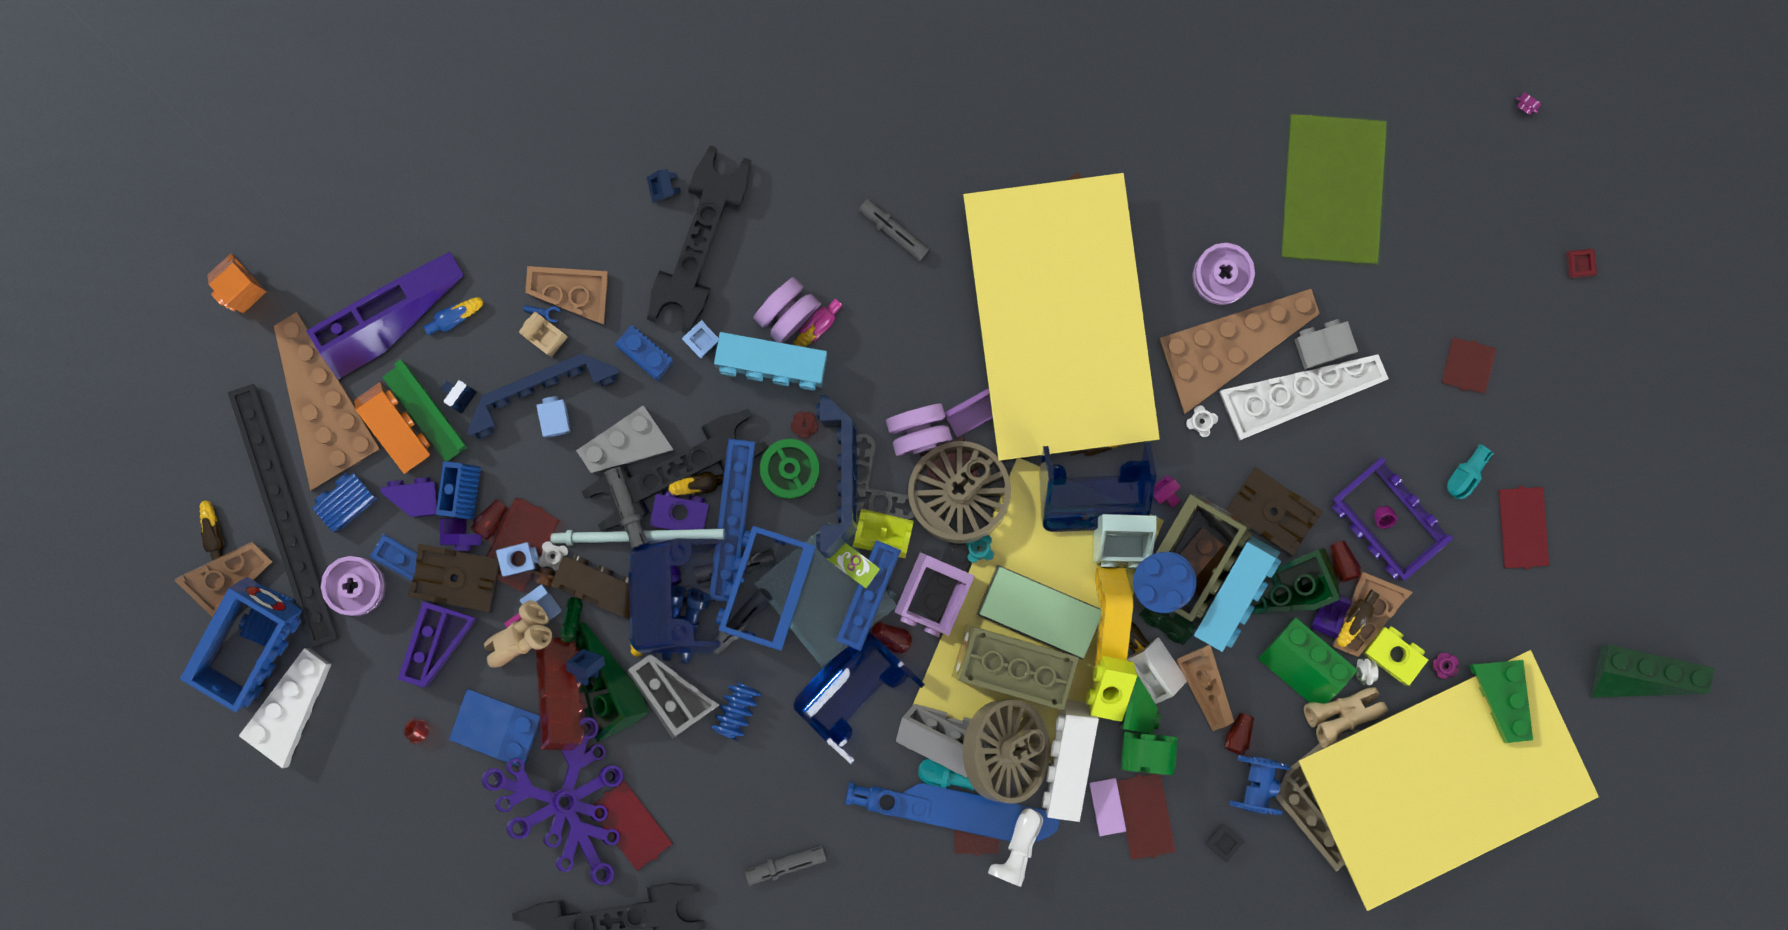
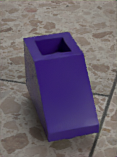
M430 477L414 479V484L404 485L403 480L387 482L388 487H380L381 493L410 517L417 518L436 515L439 489L438 483L431 482Z

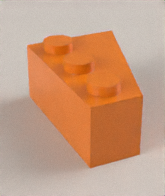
M231 253L207 275L208 284L214 290L211 293L213 298L220 305H224L233 312L235 310L241 313L246 312L267 292Z
M381 382L354 400L357 413L404 474L430 456L428 447L431 444L422 432L417 434L412 427L415 424L406 411L402 413L397 406L399 403L397 398L390 390L387 391Z

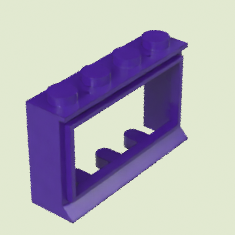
M1380 457L1331 499L1334 503L1331 508L1341 519L1346 517L1352 524L1349 527L1358 539L1363 537L1370 544L1367 547L1368 551L1377 560L1380 557L1387 564L1385 570L1394 580L1399 578L1401 581H1405L1454 538L1442 530L1437 524V519L1432 514H1428L1421 506L1420 500L1408 491L1402 484V479L1396 473L1394 474L1384 463L1385 459ZM1374 471L1436 541L1405 569L1343 499Z

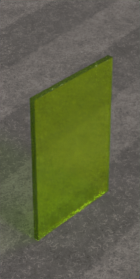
M1290 115L1282 257L1301 258L1302 260L1315 259L1354 263H1378L1387 121Z

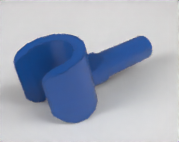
M524 305L523 308L524 312H537L542 317H545L549 323L558 322V320L549 318V311L561 312L557 307L540 309Z

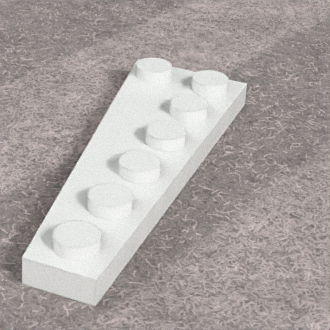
M1373 355L1221 390L1219 393L1240 441L1386 381L1388 376L1379 355Z

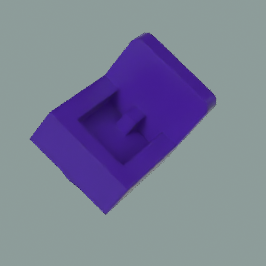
M441 518L440 545H454L455 551H470V545H481V534H465V519Z
M1340 594V600L1317 609L1311 626L1312 629L1335 639L1337 638L1346 612L1352 604V600L1345 598L1342 594Z

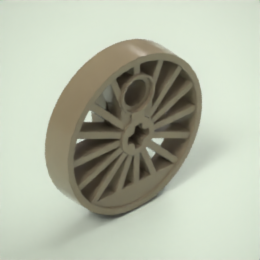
M953 441L933 448L918 461L909 480L908 497L914 516L927 532L946 542L969 543L986 537L1003 521L1009 508L1011 485L1004 464L1001 460H998V457L992 451L973 442ZM957 452L956 474L946 454ZM962 452L973 453L970 461L962 467ZM979 455L985 457L988 460L986 461L983 458H979ZM942 457L950 479L932 463L934 460ZM995 465L1000 472L991 475L990 468ZM928 467L944 483L921 474ZM977 468L985 470V474L981 477L972 476V472ZM1004 479L1005 488H983ZM918 482L940 490H916ZM964 489L965 493L963 495L961 493L955 494V490L961 491ZM980 496L1005 497L1003 504H1000ZM920 498H937V499H935V500H933V501H930V502H928V503L925 504ZM978 504L999 512L993 519ZM941 506L936 512L932 510L934 508ZM970 507L989 524L979 529ZM963 508L974 529L972 533L963 534ZM949 510L945 521H943L941 517ZM956 510L957 533L950 527Z
M1015 699L993 701L981 707L970 720L963 742L964 767L972 786L980 795L988 800L1010 804L1027 800L1039 789L1049 766L1050 743L1046 726L1038 712L1024 701ZM981 742L991 748H982ZM1024 768L1029 770V774L1026 773Z

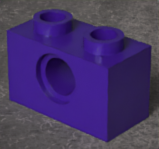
M663 490L662 495L656 494L650 526L666 530L706 529L710 505L704 503L705 498L689 495V500L678 498V495H672L669 491ZM679 505L685 506L688 510V515L684 520H676L673 516L674 509Z

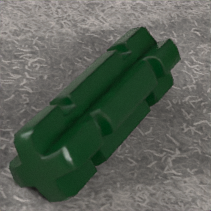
M570 597L567 601L566 607L568 608L565 610L563 627L560 632L561 641L564 643H573L576 639L577 633L575 632L578 629L581 615L579 613H581L583 606L582 600L578 597Z

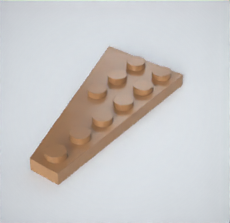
M1312 289L1159 338L1183 414H1186L1318 316L1320 313Z

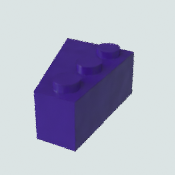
M423 601L398 680L420 687H428L478 618Z

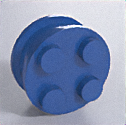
M1159 552L1146 557L1138 565L1133 578V587L1138 600L1146 608L1154 612L1169 613L1182 608L1191 600L1196 589V574L1190 562L1183 556L1174 552Z

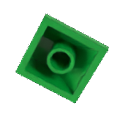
M1139 676L1136 678L1119 728L1153 734L1154 729H1159L1161 714L1157 713L1158 707Z

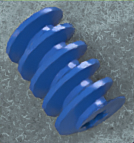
M737 682V685L728 686L733 695H724L723 698L729 705L719 706L725 714L715 715L720 725H711L710 727L715 732L736 741L738 740L735 736H744V732L739 726H748L749 724L744 716L753 715L748 706H757L758 704L752 696L762 695L760 691L740 682Z

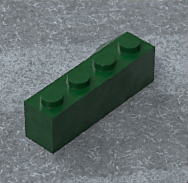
M1601 645L1591 698L1710 694L1715 668L1621 647Z

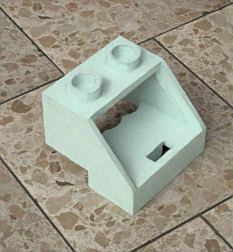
M1106 514L1099 516L1098 528L1094 530L1093 563H1101V567L1117 568V564H1127V568L1137 569L1138 565L1146 557L1153 554L1156 537V516Z

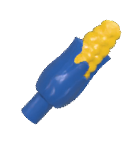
M475 297L460 304L456 303L453 306H449L438 311L434 315L435 320L423 327L428 335L438 330L442 332L449 331L457 324L465 321L471 314L478 311L483 306V301L481 298Z

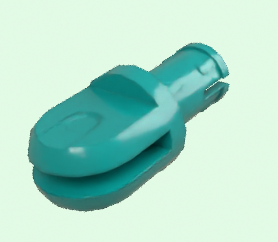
M1479 444L1468 462L1460 463L1447 484L1448 492L1456 499L1467 498L1482 480L1480 472L1494 453L1487 447Z
M929 758L923 760L919 765L918 775L922 782L944 789L947 786L954 785L974 791L968 776L966 778Z

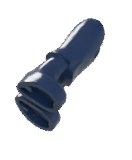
M667 586L660 590L659 595L661 603L667 605V616L664 618L665 633L661 647L662 659L671 661L674 647L682 648L681 663L689 664L694 653L695 633L699 626V613L701 610L709 607L711 597L699 589H689L686 597V615L681 616L680 612L685 589L681 586Z

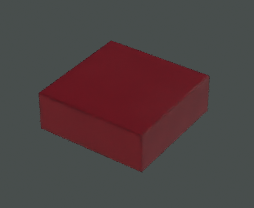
M1594 249L1566 252L1569 279L1597 275Z

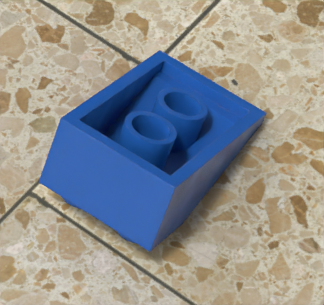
M467 689L449 740L505 762L511 759H520L523 761L524 767H526L544 715ZM517 762L512 763L513 765L519 766Z

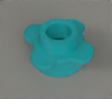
M989 535L977 541L965 543L969 550L968 560L971 563H976L982 559L987 561L993 559L994 552L990 546L992 538ZM979 546L982 547V550H981V551H978V550H977V548H978Z

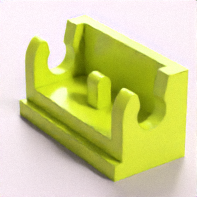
M861 509L853 547L872 551L877 540L901 550L899 557L906 558L914 521Z

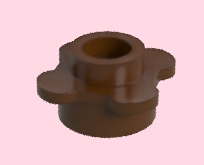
M540 566L538 571L531 570V573H534L533 582L546 586L551 585L554 579V570Z

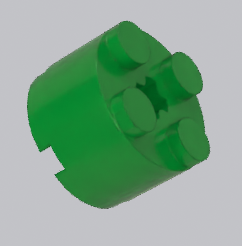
M1124 732L1121 770L1174 775L1178 737L1162 735L1161 740V735L1145 733L1141 734L1140 738V733Z

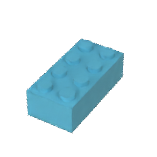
M720 332L714 365L722 375L736 377L737 373L746 374L747 379L762 382L764 377L772 379L773 384L789 386V382L799 384L800 389L815 391L816 387L822 388L827 351Z
M1252 536L1247 541L1194 636L1223 652L1226 646L1231 648L1242 631L1237 628L1239 623L1245 625L1255 608L1250 604L1253 599L1258 602L1268 585L1264 582L1266 576L1272 578L1281 563V560L1277 559L1280 551Z

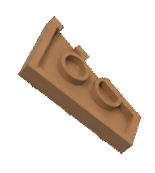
M527 266L526 294L605 326L608 271Z
M252 541L175 578V582L213 617L229 587L245 577L254 580L272 563V559Z
M1361 572L1350 599L1352 604L1346 612L1341 629L1349 617L1348 614L1358 599L1364 600L1371 589L1380 595L1373 605L1375 608L1374 614L1368 620L1365 627H1362L1360 632L1346 647L1339 646L1337 638L1334 640L1332 647L1359 657L1386 622L1396 613L1401 604L1412 594V591Z
M1211 645L1204 646L1176 659L1212 731L1233 723L1234 719Z

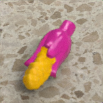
M835 298L827 308L823 306L815 311L807 323L798 330L800 333L796 340H794L793 345L807 347L811 342L815 343L831 327L835 320L834 315L843 305Z

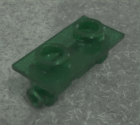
M1146 607L1140 612L1139 616L1149 626L1158 628L1171 641L1184 645L1191 638L1192 633L1196 629V626L1193 624L1194 621L1191 622L1178 613L1172 618L1169 616L1170 612H1154Z

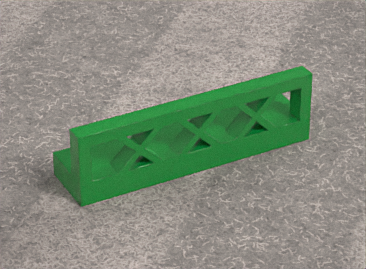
M400 359L394 364L396 367L382 378L444 461L450 462L469 447L408 365Z

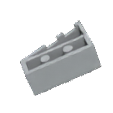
M644 405L576 450L593 475L623 465L675 452Z
M651 654L626 672L672 739L719 706V704L705 696L696 687L689 684Z
M914 704L902 717L896 742L967 778L963 762V742L971 719L964 717L963 721L946 717L947 712ZM981 742L982 748H990L988 745Z

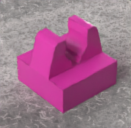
M1165 475L1146 491L1154 501L1159 504L1165 502L1171 508H1174L1181 502L1175 494L1181 487L1169 475Z

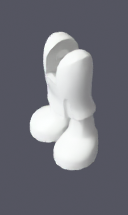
M1024 809L1020 813L1008 847L1011 851L1010 857L1004 864H992L988 871L989 874L1021 887L1025 877L1027 860L1032 856L1033 844L1043 824V817L1039 812L1033 809Z

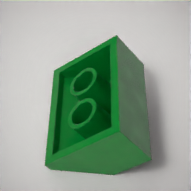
M1296 617L1291 618L1257 658L1309 703H1328L1358 671Z

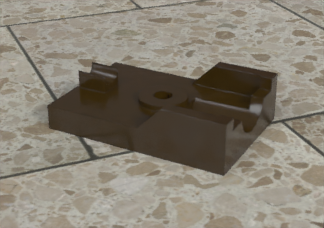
M1256 467L1250 472L1225 509L1227 512L1251 525L1253 532L1290 557L1294 556L1308 531L1323 513L1322 510L1290 491ZM1271 508L1277 509L1276 515L1270 514Z
M418 544L416 569L408 597L490 613L500 566L498 559ZM453 574H456L458 576V580L456 582L451 581V576Z

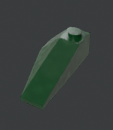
M1318 549L1279 566L1272 578L1266 576L1264 582L1268 585L1258 602L1253 599L1250 604L1255 607L1251 614L1316 610L1340 600L1341 595L1336 572L1326 549Z
M581 622L575 632L577 633L575 641L569 643L571 656H575L584 649L604 656L605 666L599 669V676L597 678L590 676L588 678V685L578 684L580 693H585L588 708L584 709L585 716L593 718L598 724V732L595 736L598 742L636 724L649 710L635 683L587 624Z

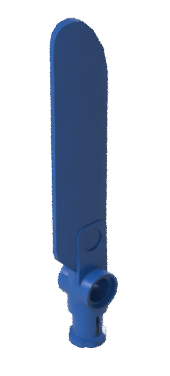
M849 781L844 803L847 806L849 804L864 806L868 811L1010 842L1017 819L1024 809H1033L1043 817V824L1035 842L1054 834L1059 825V819L1048 818L1044 809L1017 803L1010 804L991 801L980 795L948 788L944 789L925 783H918L902 793L889 788L854 785V782ZM855 794L866 796V798L855 796ZM886 794L893 796L894 799L893 805L888 809L881 808L879 804L880 798Z

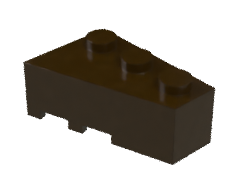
M574 554L573 559L563 556L550 586L563 590L626 619H630L642 592V589L637 588L639 582L625 576L621 581L612 577L614 571L600 565L597 570L587 566L589 560Z

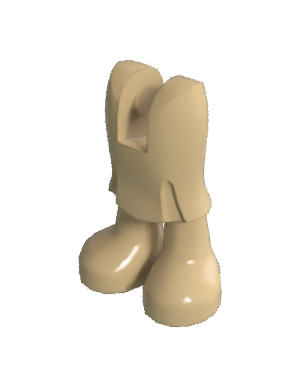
M529 600L522 604L519 608V615L522 620L513 622L508 628L494 634L484 642L485 650L494 651L487 656V662L491 668L501 667L516 656L528 653L532 648L535 650L543 649L551 642L552 632L548 627L543 626L549 623V618L537 602Z
M1376 687L1363 689L1346 698H1337L1333 702L1325 704L1311 702L1304 706L1305 718L1311 727L1317 726V739L1323 749L1336 743L1338 735L1349 728L1353 730L1356 726L1376 720L1388 712L1385 702H1379L1367 708L1364 707L1365 704L1372 702L1380 695ZM1339 714L1340 718L1324 722L1328 718Z

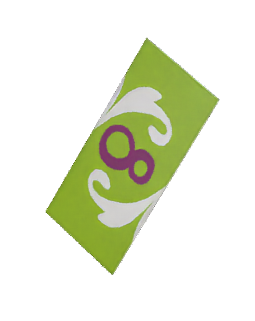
M847 543L831 558H827V560L864 588L868 587L880 570L879 567Z

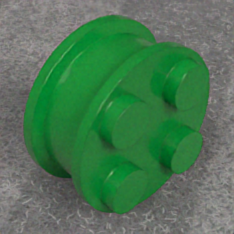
M783 439L777 441L762 456L760 474L763 483L771 493L780 498L797 499L805 496L815 487L819 478L820 466L818 458L813 449L800 440Z

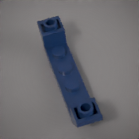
M581 353L482 395L467 430L468 434L471 437L477 436L478 440L493 434L492 429L497 428V425L489 407L493 406L494 409L504 407L509 404L508 399L518 396L519 399L530 396L534 393V388L541 385L544 388L551 387L559 383L558 378L568 374V377L571 378L583 373V368L586 366L594 384H601L602 387L615 383L617 381L616 377L621 374L616 367Z
M820 395V404L816 405L817 419L822 422L825 428L841 427L837 430L838 444H841V454L837 456L838 470H841V480L837 482L838 496L841 497V507L837 508V518L841 524L820 525V534L816 535L817 550H820L825 558H831L857 531V425L827 395Z

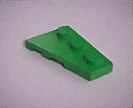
M1514 660L1469 665L1472 674H1475L1479 682L1482 696L1486 698L1492 711L1490 714L1503 742L1532 741L1533 733L1524 661Z

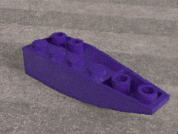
M448 252L352 303L308 329L307 333L319 354L339 380L384 354L464 274L451 252Z

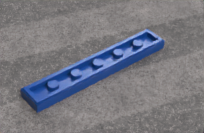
M728 438L717 529H725L726 538L725 540H716L709 592L711 600L728 602L729 599L724 597L728 583H734L737 573L733 572L737 556H742L743 546L741 544L745 531L755 442Z

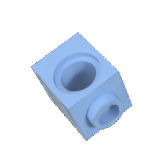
M558 396L542 399L543 404H538L537 410L543 437L549 438L572 433L566 402L563 399L558 400Z
M529 542L496 550L503 577L537 569L535 563L540 562L536 546L531 547ZM518 551H522L526 556L525 564L520 567L515 566L512 562V556Z

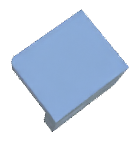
M702 320L682 338L684 343L700 359L715 345H718L719 339Z
M542 584L520 599L522 604L529 600L537 602L546 612L549 621L562 612L558 603L545 585Z

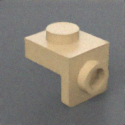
M534 312L524 322L523 327L519 331L522 336L551 358L568 337L537 312Z

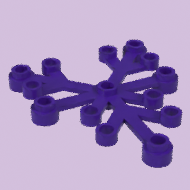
M585 717L579 719L575 724L574 730L577 739L574 749L570 744L571 739L566 733L556 734L552 740L553 746L561 750L568 764L562 789L552 793L533 787L524 771L523 761L517 758L509 760L506 764L507 772L514 775L516 781L505 778L504 773L500 769L493 768L483 773L481 782L483 787L489 791L502 788L514 792L509 796H500L496 799L495 807L499 812H509L514 805L528 797L550 803L525 818L515 817L509 820L506 826L507 834L513 839H523L530 833V827L554 814L550 831L544 835L543 842L547 847H557L562 841L561 831L566 818L570 829L563 853L556 860L557 869L567 872L573 868V857L577 843H579L591 867V880L597 885H607L613 880V868L609 864L600 861L588 836L600 839L606 845H615L620 840V834L615 829L606 830L580 822L576 812L590 816L593 821L605 820L608 815L606 807L603 805L594 806L578 800L603 786H618L623 779V773L615 765L605 766L601 769L598 777L574 790L579 769L593 761L602 760L606 755V749L600 744L590 746L588 752L584 753L588 739L596 736L598 732L597 722L593 718ZM582 724L588 726L586 734L581 731ZM560 736L565 738L564 746L558 744ZM596 747L599 748L601 752L598 758L595 757L593 754V750ZM513 762L519 764L517 772H514L511 768ZM608 771L613 775L610 782L605 778ZM490 775H494L496 778V782L493 785L488 783ZM562 797L567 800L565 807L560 806L559 803ZM502 799H506L508 801V807L506 809H503L500 806V802ZM597 808L601 809L602 816L600 818H597L595 816V810ZM515 823H518L521 827L519 833L513 831ZM609 832H612L615 836L612 842H609L607 839ZM551 834L556 836V842L553 845L549 842ZM564 858L569 862L568 867L565 869L561 866V861ZM599 869L604 872L602 879H598L596 876Z

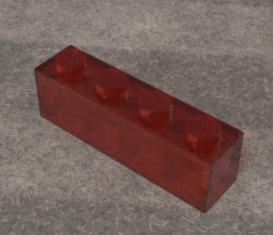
M552 638L545 648L536 650L541 750H574L581 744L584 738V729L580 726L582 701L578 696V689L581 683L576 681L572 673L567 672L565 662L579 653L578 648L575 647V641L573 643H564L561 641V638Z

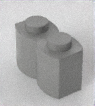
M1340 319L1325 323V329L1316 331L1315 327H1311L1299 332L1300 337L1295 339V343L1304 370L1339 360L1358 352L1348 321L1341 323Z

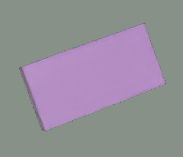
M1116 778L1090 782L1089 787L1099 836L1125 832L1126 827Z

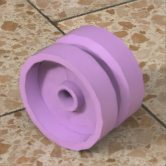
M1231 243L1215 244L1206 249L1195 263L1192 273L1193 285L1199 296L1208 303L1219 306L1232 304L1241 299L1252 286L1255 269L1254 262L1248 252L1240 246ZM1225 271L1227 273V278L1225 276V278L1222 279L1219 276L1220 272Z
M792 277L775 290L753 316V319L762 328L769 327L778 320L770 333V336L778 343L787 341L821 305V302L812 294H807L796 302L803 293L804 286L795 277Z
M942 403L921 407L886 419L890 434L907 433V435L895 439L892 443L896 456L921 453L952 440L948 426L931 427L932 424L938 423L945 418Z
M353 556L339 558L327 567L322 576L321 591L323 599L331 609L340 614L351 616L368 614L380 605L385 596L386 582L384 574L377 564L366 558ZM356 582L358 583V588L352 591L351 583Z

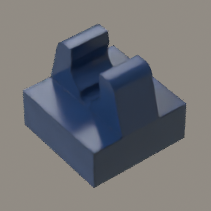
M664 169L647 176L652 203L661 202L681 191L680 188H672L670 180L677 178L676 173L668 172V169Z
M446 380L440 388L448 394L443 402L459 413L463 412L476 394L475 390L461 380H458L455 386Z
M584 649L565 662L567 672L572 673L576 681L584 685L589 684L588 678L590 676L597 678L599 676V669L605 666L604 656Z

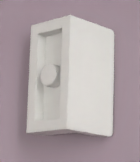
M1160 638L1153 639L1145 649L1127 658V661L1134 662L1137 676L1141 679L1155 704L1173 697L1187 682Z

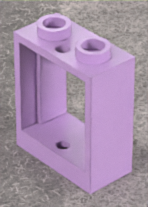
M919 553L895 613L902 615L900 621L915 627L917 622L925 625L924 631L939 637L940 633H944L949 636L974 579V575ZM926 567L957 580L939 624L908 611Z

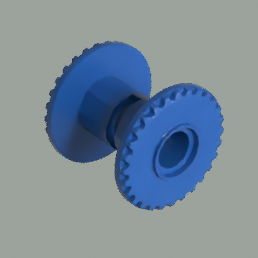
M1238 756L1237 760L1251 763L1248 780L1252 782L1251 786L1246 788L1244 802L1230 800V805L1261 814L1282 815L1283 810L1270 808L1269 804L1270 798L1277 796L1280 790V782L1274 778L1276 768L1290 770V765L1260 757Z

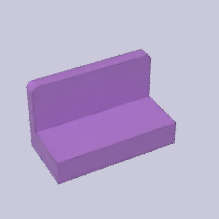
M989 388L945 412V418L956 438L993 418Z

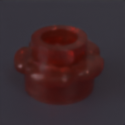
M801 411L794 415L791 428L799 437L806 438L816 432L818 425L815 422L816 417L812 413ZM802 422H806L807 426L803 427Z
M413 718L404 728V737L409 739L411 744L424 741L428 735L427 722L425 720Z

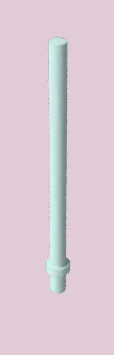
M725 529L643 531L647 541L725 540L726 538ZM567 530L566 533H551L552 544L566 543L567 546H574L575 543L630 542L626 531L574 532V530Z

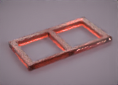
M515 498L486 557H493L500 540L513 546L522 544L503 535L517 506L550 521L537 549L539 557L543 552L542 545L549 540L558 519ZM531 570L527 571L521 584L499 574L497 580L523 592L532 573Z

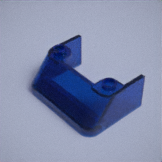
M1145 443L1142 461H1129L1123 464L1119 469L1118 476L1067 478L1066 469L1062 465L1052 464L1049 446H1043L1039 473L1043 528L1050 532L1093 531L1098 528V517L1102 514L1150 516L1157 477L1151 443Z
M676 538L646 543L632 549L629 554L630 641L635 650L641 653H711L721 647L720 641H694V631L691 624L683 619H672L671 566L684 565L691 558L692 552H709L718 545V539Z
M868 632L861 651L845 645L798 694L794 700L793 707L833 749L851 764L854 759L842 747L851 738L852 727L847 721L883 682L888 687L894 688L904 683L909 676L921 688L925 684L878 639Z

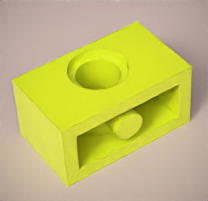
M1392 626L1389 629L1382 627L1362 654L1375 661L1378 666L1403 685L1409 686L1428 661L1423 656L1425 651L1414 643L1408 645L1402 640L1404 635ZM1396 646L1403 652V657L1398 662L1393 661L1390 656L1391 650Z
M1102 656L1100 665H1096L1094 668L1093 687L1087 690L1085 703L1089 706L1091 716L1122 722L1137 678L1134 662ZM1108 687H1114L1113 689L1105 690Z

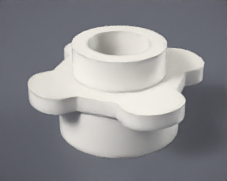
M1199 405L1194 408V414L1186 421V426L1189 429L1198 431L1200 436L1207 437L1210 435V428L1213 424L1217 423L1218 417L1215 413H1210L1203 406ZM1200 419H1204L1205 422L1201 424Z
M546 541L542 545L543 552L542 556L539 557L540 562L538 564L541 567H552L557 571L563 556L568 554V549L563 545L558 547L550 541ZM551 554H555L554 559L550 558Z
M1358 659L1356 666L1358 670L1356 672L1357 679L1361 685L1366 683L1367 685H1372L1378 679L1377 664L1373 660L1365 659L1363 661V659Z

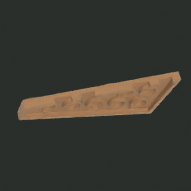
M296 312L274 325L308 483L310 491H314L375 454L381 448L364 420L355 410V405L341 382L319 354L307 333V326L299 313Z

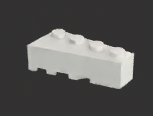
M304 648L239 736L281 768L289 767L291 757L302 736V731L310 717L313 705L320 693L331 663L311 648Z
M1067 700L1064 710L1059 709L1056 720L1055 740H1053L1051 747L1052 762L1051 766H1048L1046 782H1049L1048 790L1043 793L1042 808H1045L1048 818L1080 822L1099 720L1098 717L1090 715L1089 706L1085 702Z

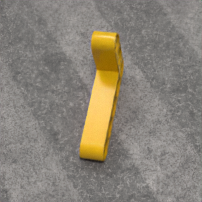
M1097 566L1095 586L1101 606L1095 666L1100 665L1102 656L1127 660L1133 612V596L1125 567ZM1108 687L1105 690H1110L1114 687Z

